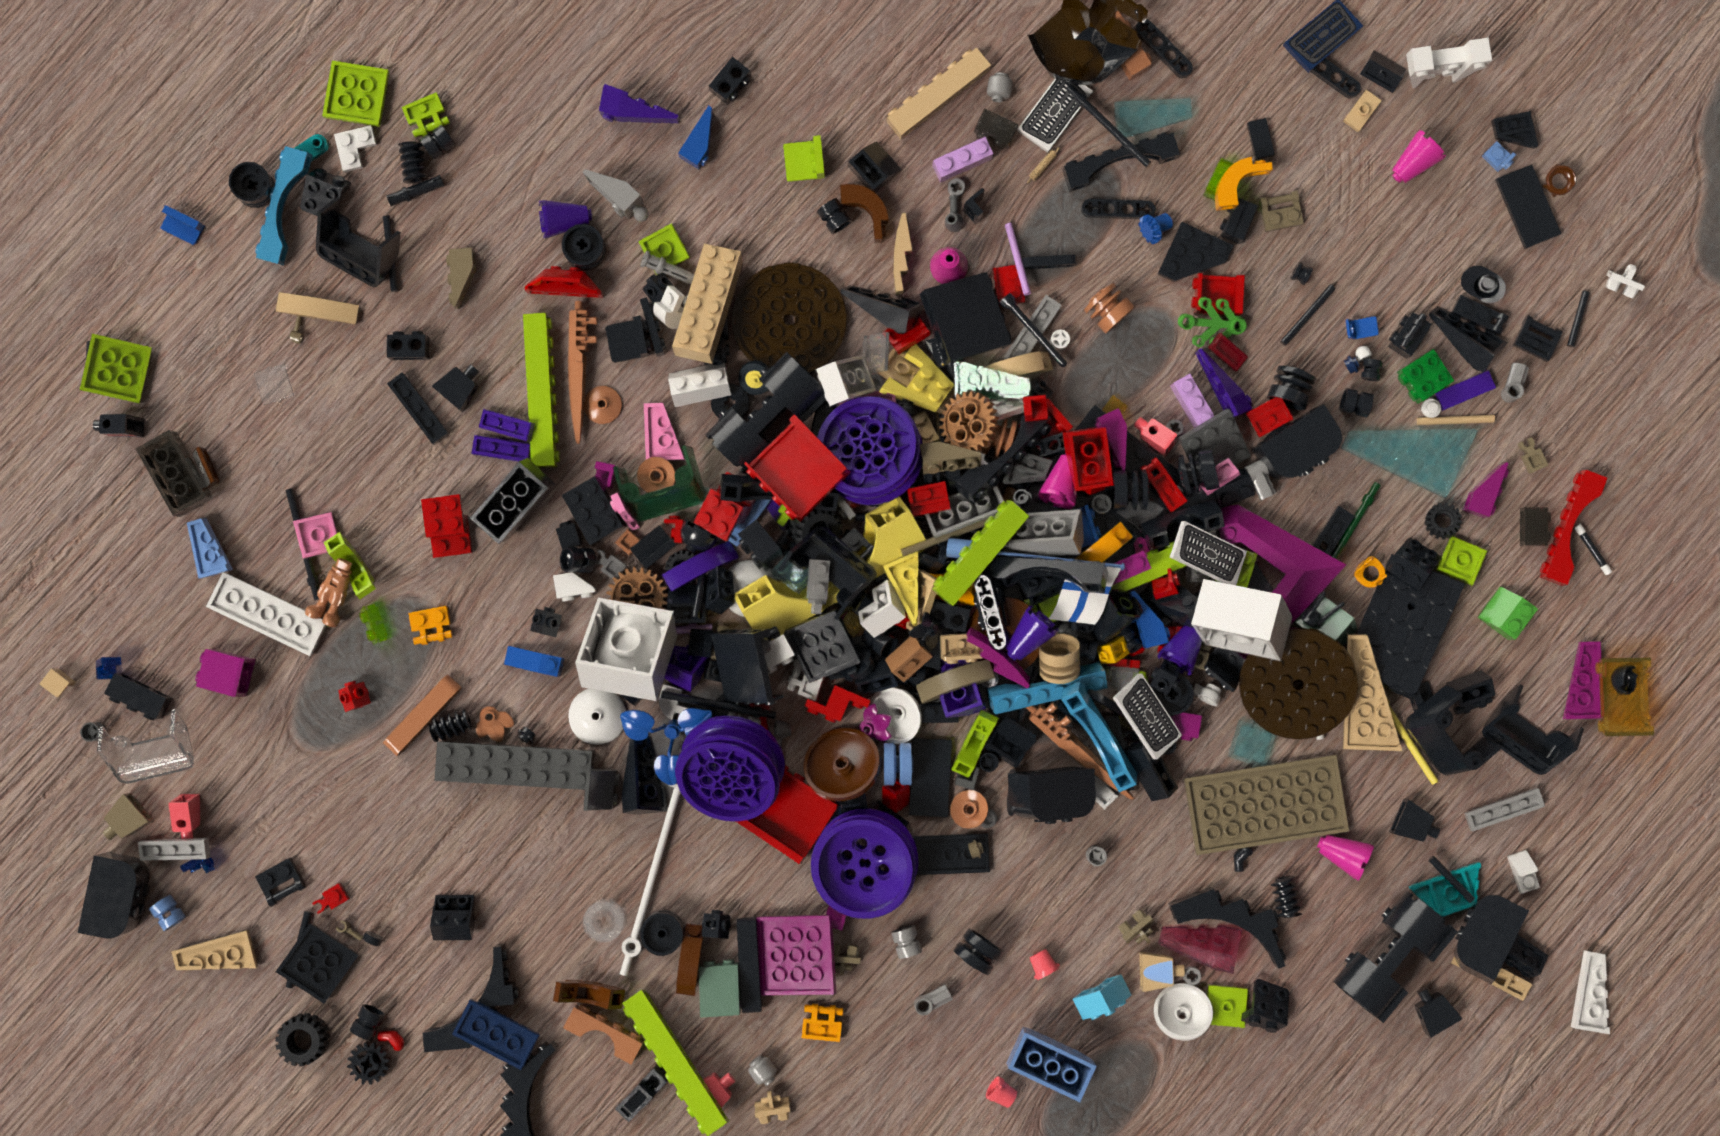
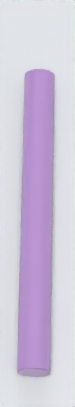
M1012 223L1005 224V229L1023 294L1025 296L1030 295L1031 291Z

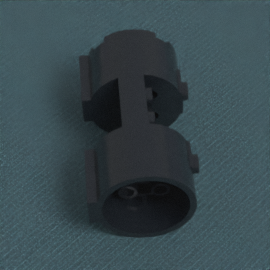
M788 352L771 367L767 365L759 373L761 375L759 380L774 396H768L761 403L763 407L760 410L755 409L747 417L749 421L734 407L730 409L726 407L719 414L721 418L705 434L708 439H714L712 444L734 466L742 467L740 471L746 476L750 475L746 472L748 468L744 463L750 464L770 444L762 433L787 408L804 423L826 401L823 387Z
M1407 891L1392 909L1388 907L1381 915L1384 918L1382 923L1398 936L1388 945L1390 951L1387 954L1383 952L1375 961L1378 965H1375L1358 951L1355 954L1351 952L1345 959L1346 966L1333 980L1341 990L1382 1023L1388 1019L1408 994L1390 976L1410 951L1414 949L1433 963L1458 933L1450 924L1446 926L1444 924L1445 919L1419 898L1413 900V895Z

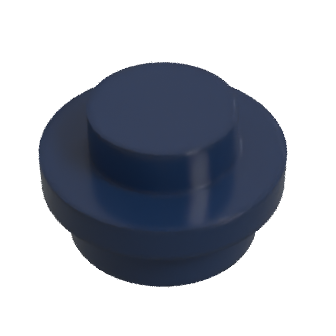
M1350 355L1347 356V359L1343 361L1350 374L1353 372L1358 373L1357 368L1360 366L1356 358H1351Z

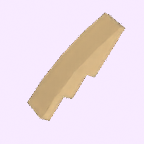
M906 213L901 215L894 248L893 276L896 295L903 294L901 275L908 272L905 255L912 254Z
M279 292L276 312L355 325L359 305Z
M1454 956L1451 963L1459 967ZM1503 968L1500 969L1495 981L1492 983L1493 986L1524 1001L1532 985Z

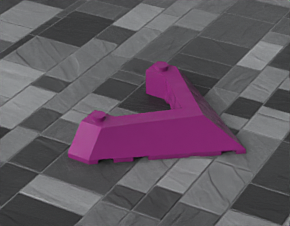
M1238 504L1221 508L1225 527L1219 528L1221 539L1231 544L1243 543L1285 573V576L1272 593L1282 595L1292 615L1291 624L1347 566Z

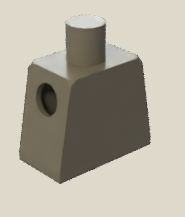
M131 793L123 794L104 817L109 827L103 831V834L109 840H112L116 835L120 838H127L153 822L154 819Z

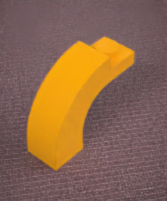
M1247 157L1230 166L1219 180L1216 188V211L1235 209L1238 206L1237 186L1239 181L1250 176L1270 174L1273 170L1272 162L1266 163L1265 160H1260L1253 164L1252 157Z
M1120 522L1074 559L1103 562L1133 536Z

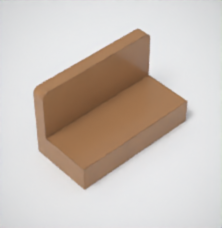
M910 636L885 661L891 672L905 682L929 661L932 655L920 644L917 638Z

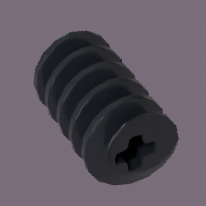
M414 141L399 143L398 146L401 147L399 153L402 154L400 160L403 162L401 168L404 169L402 175L405 177L403 183L415 184L422 182V178L426 177L427 174L421 173L426 167L420 165L425 159L419 158L424 152L418 150V148L423 147V144Z
M462 709L461 716L455 711L454 718L449 713L447 714V720L440 716V722L433 718L432 724L429 723V731L434 742H438L439 738L446 740L447 736L452 738L454 733L459 736L461 735V730L464 734L468 733L469 729L472 731V723L465 709Z
M1294 876L1276 878L1275 882L1271 884V886L1277 887L1272 893L1279 895V897L1274 899L1275 902H1280L1276 909L1282 910L1278 917L1291 918L1302 915V913H1298L1301 910V906L1295 905L1299 902V898L1294 897L1298 894V891L1292 890L1296 887V883L1290 882L1294 880Z

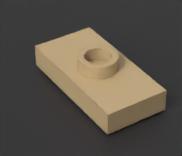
M1365 90L1343 122L1359 132L1381 100L1368 90Z

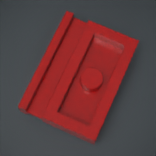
M1016 265L993 268L995 293L999 302L1011 292L1015 297L1016 304L1025 303V296Z
M920 317L914 328L905 334L896 333L891 328L883 331L898 355L931 335Z
M1274 397L1246 412L1258 437L1293 420L1282 398Z
M945 481L907 490L913 517L951 510Z

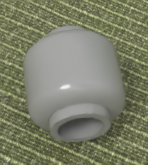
M995 73L988 80L987 95L994 102H1003V100L1011 96L1013 81L1006 73Z
M760 1055L749 1063L748 1072L757 1085L764 1083L767 1086L775 1080L774 1075L777 1073V1069L769 1057Z

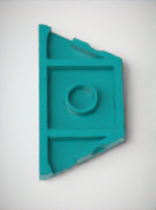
M1475 862L1449 871L1475 897L1471 903L1442 875L1426 879L1408 887L1421 901L1443 917L1477 905L1478 875L1481 863Z

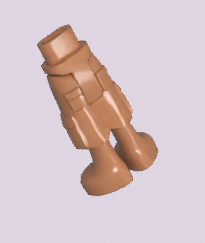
M338 558L336 564L332 565V569L317 592L319 601L315 605L306 607L305 614L313 619L323 617V624L329 627H338L340 623L338 608L344 605L347 596V588L350 583V575L352 574L350 571L351 562ZM329 601L331 605L329 610L326 612V606Z

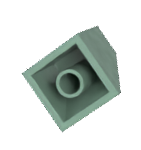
M1324 596L1316 610L1321 613L1320 618H1322L1337 605ZM1341 608L1326 619L1320 627L1315 625L1312 628L1324 632L1343 646L1347 643V634H1354L1358 630L1355 619ZM1303 613L1294 621V625L1297 628H1312L1301 620Z
M734 959L723 960V963H715L714 960L703 961V964H700V1018L740 1015L742 1008L739 962H734Z

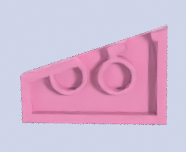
M645 403L646 459L661 457L668 461L685 460L664 404Z

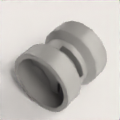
M1094 845L1087 849L1086 859L1093 866H1101L1106 862L1107 854L1100 846Z

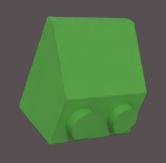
M1499 587L1478 618L1507 640H1516L1538 608L1523 597L1503 587Z

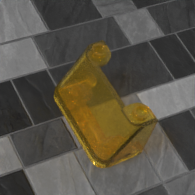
M1651 657L1600 658L1599 662H1596L1595 670L1596 674H1599L1601 720L1598 721V731L1602 732L1603 736L1654 735V726H1650V721H1648L1651 720L1648 701V677L1650 676L1649 673H1646L1648 667H1651ZM1619 666H1635L1633 672L1638 674L1635 691L1629 695L1617 693L1612 686L1611 675Z

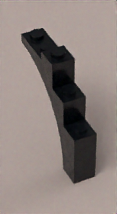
M1212 887L1168 903L1177 924L1196 919L1222 920L1235 924L1248 931L1262 944L1275 967L1280 969L1286 966L1284 960H1286L1284 951L1279 949L1277 945L1279 938L1275 930L1272 931V929L1279 927L1277 923L1279 917L1276 910H1272V908L1267 906L1248 913V911H1251L1247 900H1243L1241 897H1236L1220 904L1219 902L1222 901L1220 893Z
M498 944L493 947V965L490 979L484 993L478 1000L481 1004L497 1012L498 1010L497 1008L494 1009V1006L513 1005L520 996L519 987H516V983L508 982L510 980V970L506 968L508 949H505L504 944ZM460 1018L441 1027L426 1029L422 1033L424 1052L471 1048L473 1045L452 1035Z
M554 1040L550 1043L547 1041L538 1048L539 1052L535 1056L531 1053L522 1070L508 1063L502 1067L504 1071L500 1075L513 1092L509 1091L502 1097L504 1101L500 1104V1107L511 1121L501 1128L503 1132L500 1136H535L530 1118V1096L533 1082L540 1067L558 1047Z

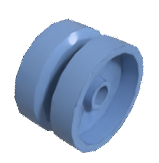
M884 743V785H894L896 783V773H899L901 785H911L913 773L911 743H901L899 745V755H896L894 743Z

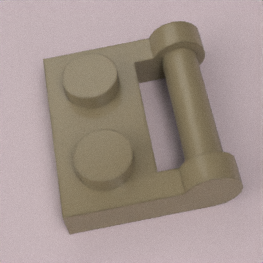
M1298 191L1267 199L1266 197L1259 198L1265 232L1304 224ZM1292 202V207L1268 211V206Z

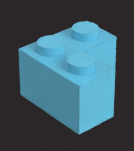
M1120 974L1107 978L1097 987L1083 990L1073 998V1001L1083 1020L1088 1018L1095 1020L1103 1014L1109 1016L1115 1013V1008L1126 1004V999L1131 996V993Z

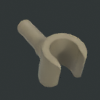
M297 316L295 328L290 333L291 340L297 344H300L303 340V334L299 333L301 316Z
M340 921L345 925V928L343 930L339 926L336 927L338 932H347L361 941L363 936L355 932L348 921Z

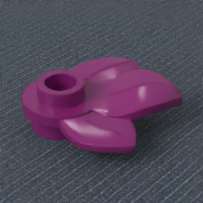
M876 704L868 706L863 712L864 721L860 724V731L870 738L874 737L879 741L888 740L892 737L891 733L887 730L892 717L886 714H878Z

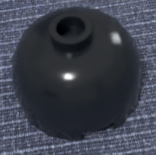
M689 517L685 518L680 529L682 541L687 544L685 548L694 553L697 550L703 552L712 548L719 538L695 523L690 522Z

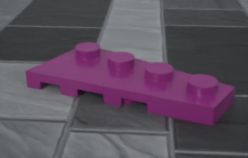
M1601 641L1579 642L1563 719L1604 718Z

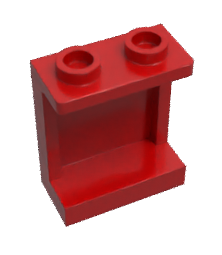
M1198 273L1196 278L1192 280V289H1195V297L1191 299V308H1194V314L1208 315L1206 310L1198 305L1200 298L1207 297L1211 300V305L1218 315L1226 316L1223 311L1215 306L1216 301L1223 298L1228 301L1229 307L1235 316H1240L1243 313L1245 275L1227 277ZM1207 300L1203 302V306L1207 304ZM1221 302L1220 307L1222 308L1224 306V302Z

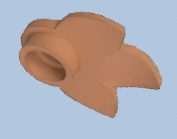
M487 706L480 711V720L476 724V733L479 738H483L488 734L493 741L501 742L504 738V728L514 726V721L507 712H498L496 708ZM486 714H492L493 718L487 719Z

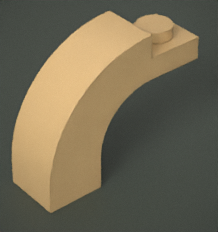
M1040 351L1012 357L983 367L987 386L998 385L1019 377L1053 370L1049 353Z

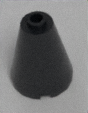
M1111 590L1104 611L1093 629L1097 640L1102 642L1110 641L1140 618L1143 610L1135 597L1131 599L1127 596L1128 592L1124 590Z

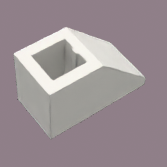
M573 572L553 575L556 596L558 599H562L563 602L574 600V596L581 595V598L593 597L592 593L597 592V588Z

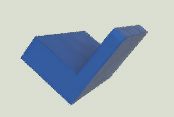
M165 205L162 212L166 214V217L160 228L192 245H196L205 225Z

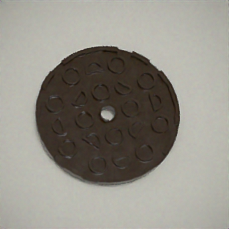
M792 262L771 265L755 273L740 289L732 311L733 332L740 350L749 361H762L771 367L788 352L809 373H812L828 363L842 344L846 331V310L837 287L819 270ZM792 315L795 318L794 323L791 325L785 324V316Z
M1291 627L1289 628L1281 661L1250 654L1245 657L1240 670L1239 689L1246 711L1260 727L1283 738L1309 739L1331 731L1348 716L1357 697L1358 678L1355 664L1348 651L1340 642L1316 629ZM1300 679L1304 684L1302 688H1296L1293 686V682Z

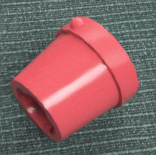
M1047 949L1029 957L1035 972L1034 978L1037 980L1059 969L1060 964L1055 963Z
M999 1076L991 1082L986 1092V1099L1006 1108H1009L1017 1097V1090Z

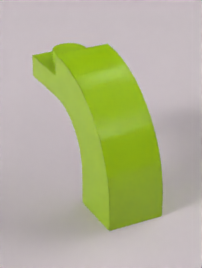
M340 532L323 542L328 554L336 562L338 558H342L352 563L350 583L355 595L359 599H362L376 589L373 583L375 580L364 561Z
M983 710L979 712L959 750L951 769L952 771L967 778L970 777L981 751L998 721V717Z

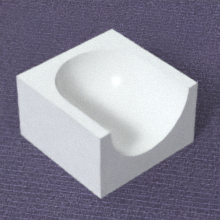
M1203 579L1191 624L1205 645L1281 661L1292 615L1280 594Z
M598 598L575 662L581 687L657 701L677 639L673 611Z

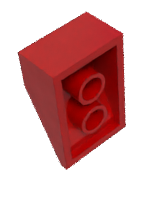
M1106 427L1063 432L1065 453L1075 491L1113 486Z

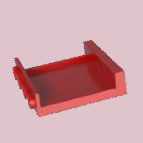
M794 414L789 419L791 424L750 464L747 462L744 464L748 468L746 472L753 479L757 477L761 481L759 486L766 493L770 491L774 495L772 499L779 506L783 504L786 507L785 513L792 520L796 518L802 521L851 472Z
M785 765L784 776L780 782L779 793L774 803L755 818L735 822L798 864H802L839 807V804L836 801L825 799L816 794L804 782L805 778L796 772L793 775L788 771L789 767Z

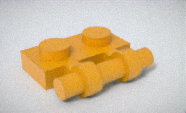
M448 606L408 613L411 631L420 632V636L413 637L414 645H427L433 641L442 642L453 637L451 630L444 631V626L451 625ZM437 628V633L428 635L427 629Z
M817 1003L812 1005L805 1004L804 1012L812 1014L811 1018L803 1017L801 1038L840 1042L842 1021H835L834 1018L835 1015L843 1016V1008H838L836 1005L828 1007L818 1006ZM817 1013L829 1014V1020L817 1019Z

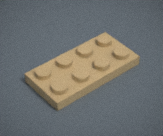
M893 348L876 373L885 379L890 377L907 388L920 368L904 358L906 355L905 351L898 355L897 351ZM954 384V387L936 412L941 414V411H944L946 408L945 404L950 402V398L954 396L959 386Z

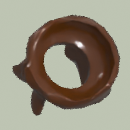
M1556 164L1547 173L1545 178L1546 184H1543L1542 187L1547 189L1553 197L1565 195L1574 188L1577 180L1576 173L1569 166ZM1556 174H1562L1567 180V185L1563 189H1557L1553 186L1552 179Z

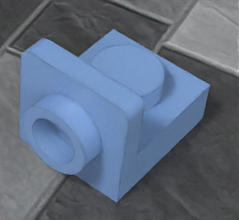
M1497 141L1482 155L1497 172L1502 168L1506 170L1514 163L1512 159L1516 156L1514 152L1512 154L1507 152Z

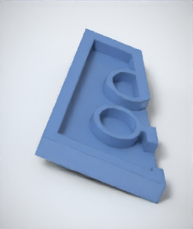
M207 518L187 522L198 579L233 570Z

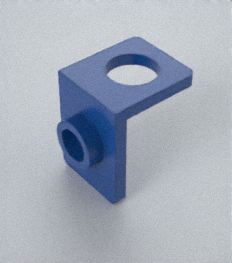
M1375 316L1358 320L1346 319L1349 339L1356 340L1379 335L1377 317Z

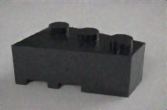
M1181 584L1177 585L1178 594L1160 599H1155L1152 585L1139 594L1141 599L1158 616H1166L1172 618L1174 622L1194 628L1191 623L1198 598Z

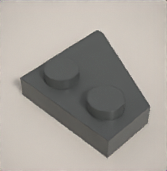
M1026 453L1025 457L1014 464L1008 474H1005L1003 484L1046 481L1053 466V461Z

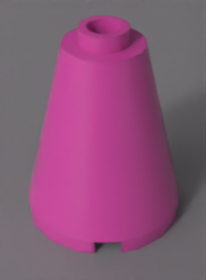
M1422 130L1416 132L1392 169L1394 173L1392 177L1398 183H1407L1446 157L1443 154L1442 148L1431 137L1426 139L1423 136L1425 132Z
M945 247L938 250L930 261L931 274L941 284L963 279L968 270V262L965 255L953 247Z
M1065 453V455L1060 456L1039 490L1038 497L1045 503H1048V500L1054 502V507L1072 509L1076 504L1077 491L1074 489Z
M1326 835L1325 838L1321 837L1317 845L1320 848V854L1358 881L1374 849V846L1368 843Z

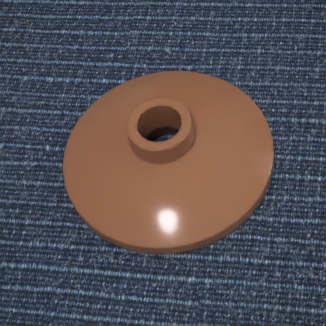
M595 387L585 397V413L595 423H611L621 413V398L610 387ZM605 401V406L599 407V402Z
M661 457L646 459L639 466L637 472L639 485L645 492L652 495H661L668 492L674 485L676 478L672 464ZM654 472H659L661 474L660 478H655Z
M974 790L960 792L951 803L950 812L952 819L957 825L966 829L980 826L988 815V803L985 797ZM973 807L974 812L969 814L968 809Z

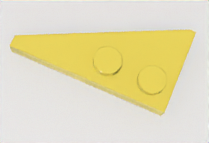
M914 552L883 566L913 627L918 625V552Z

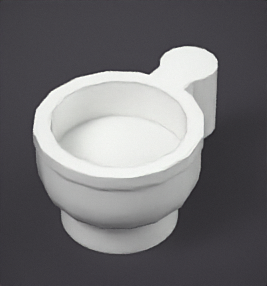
M1196 683L1193 686L1194 696L1199 697L1203 702L1211 706L1218 705L1221 698V689L1219 687L1207 684L1204 688Z

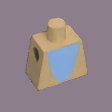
M1139 952L1140 989L1143 992L1174 986V977H1184V965H1173V958L1171 956Z

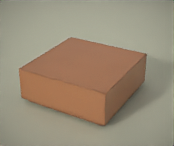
M627 528L615 543L630 556L632 554L630 548L640 539Z

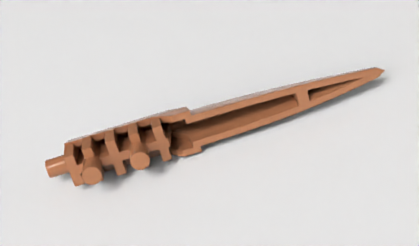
M575 301V310L569 311V395L577 444H580L584 415L587 357L584 353L589 352L588 343H597L598 341L597 336H588V324H598V317H588L589 312L582 310V301Z
M1054 702L1047 708L1044 707V703L1039 704L1037 707L1035 705L1025 707L1031 712L1029 719L1053 742L1083 767L1094 768L1097 778L1118 791L1109 777L1105 764L1074 733H1071L1069 726L1066 727L1072 719L1066 715L1059 721L1055 713L1052 714L1058 708ZM1128 789L1120 792L1131 800L1135 799Z

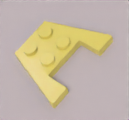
M915 344L904 357L920 368L906 388L889 377L879 392L885 395L890 393L899 400L903 398L913 402V405L936 412L954 387V384Z

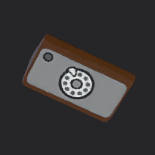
M196 447L192 455L206 487L210 488L219 484L220 480L207 450L202 447Z

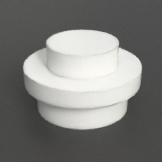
M1427 399L1423 402L1421 411L1424 416L1434 418L1439 415L1441 405L1435 399Z

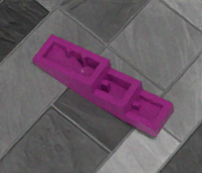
M970 627L967 632L966 641L979 647L980 656L994 663L993 671L1029 688L1030 677L1018 662L1010 658L1003 648H993L987 636Z

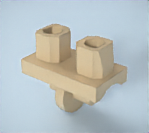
M767 1091L768 1097L761 1098L759 1102H754L755 1117L759 1118L761 1124L771 1122L770 1115L777 1114L780 1121L789 1119V1096L780 1098V1095L773 1096L772 1091Z

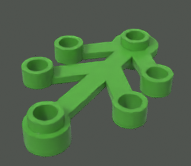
M1202 297L1199 299L1198 305L1206 310L1211 319L1194 318L1192 315L1184 313L1179 316L1178 325L1185 330H1189L1193 326L1209 327L1201 335H1195L1192 338L1194 346L1202 347L1209 338V344H1211L1216 337L1211 336L1221 328H1227L1222 333L1227 338L1232 334L1239 335L1243 333L1247 327L1245 319L1241 316H1235L1229 307L1228 301L1220 298L1216 301L1215 306L1223 311L1228 319L1222 320L1211 305V300L1207 297ZM1207 300V304L1203 306V302ZM1224 302V306L1221 308L1220 304Z

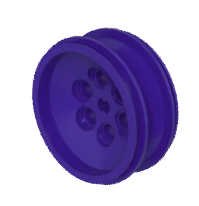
M864 396L846 401L827 416L819 430L817 438L851 472L835 489L838 490L840 496L853 503L879 505L890 502L904 494L913 485L921 471L920 444H923L921 435L908 412L891 400L876 396ZM874 427H879V428H880L877 433H875V434H872V433H871L872 428H874ZM861 431L858 437H852L853 432ZM886 441H891L892 444L890 447H883V444ZM871 445L872 448L866 451L865 447ZM847 449H854L851 455H845ZM879 459H885L883 465H876V462ZM859 463H866L863 469H857Z
M718 716L701 722L687 734L676 762L675 776L683 797L701 813L723 821H744L759 816L776 800L780 782L784 776L785 759L775 737L758 723L737 716Z
M854 809L834 818L820 834L812 852L811 875L822 899L839 913L859 919L876 918L895 910L909 895L918 871V851L909 830L894 816L876 809ZM864 838L867 841V845H860L858 839ZM882 845L886 851L880 853L876 850V846ZM849 850L852 852L853 856L846 857L843 854V851ZM861 859H869L871 863H863ZM885 864L889 867V870L882 871L879 865ZM853 869L856 875L849 876L846 870ZM871 876L874 882L868 883L864 877Z

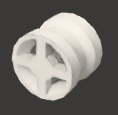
M1056 330L1050 337V343L1058 351L1065 349L1070 342V336L1065 330Z

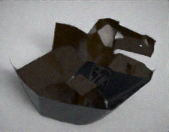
M1063 0L1061 9L1034 34L1027 35L1035 54L1052 78L1076 85L1100 83L1132 56L1141 44L1136 31L1120 20L1113 18L1114 13L1120 11L1132 19L1144 23L1147 19L1148 10L1142 4H1136L1132 0H1094L1090 9L1080 0Z

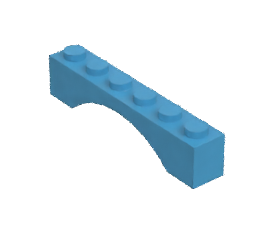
M287 146L281 151L280 167L275 173V186L270 192L271 202L265 211V225L263 224L261 227V240L255 249L256 258L284 266L289 247L282 229L283 207L294 185L308 174L312 154Z
M1099 662L1080 666L1079 677L1066 684H1054L1043 681L1030 683L1029 688L1020 684L993 686L987 688L990 707L994 714L1059 700L1062 697L1063 688L1078 681H1081L1087 692L1089 689L1094 691L1106 689L1108 687L1105 670Z
M1081 681L1063 688L1061 697L1063 703L1092 739L1106 766L1109 777L1119 793L1137 785V772Z

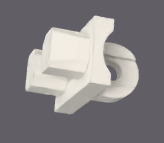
M1633 264L1627 266L1623 275L1610 270L1606 275L1609 277L1606 288L1617 292L1620 284L1624 283L1626 287L1622 294L1632 299L1638 290L1643 291L1645 285L1632 280L1636 272V266Z

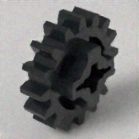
M368 1041L364 1042V1045L358 1044L356 1046L357 1049L351 1051L354 1056H349L347 1059L351 1061L347 1068H352L353 1070L350 1072V1075H356L355 1081L362 1079L361 1083L363 1085L367 1080L370 1085L374 1083V1079L379 1082L381 1076L385 1077L387 1075L385 1070L390 1068V1065L386 1063L391 1058L385 1056L388 1050L383 1052V1045L376 1047V1041L371 1045ZM368 1050L365 1056H359L361 1052ZM368 1059L370 1060V1064H372L370 1067L368 1066V1062H366V1060ZM372 1070H379L378 1073L370 1075L372 1073Z

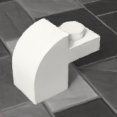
M667 286L661 302L654 303V315L668 328L678 329L684 309L681 303L685 296L674 286Z
M663 684L662 687L663 691L679 694L683 692L682 689ZM661 690L659 706L666 717L674 719L676 713L680 715L684 709L688 708L679 705L680 701L661 698Z

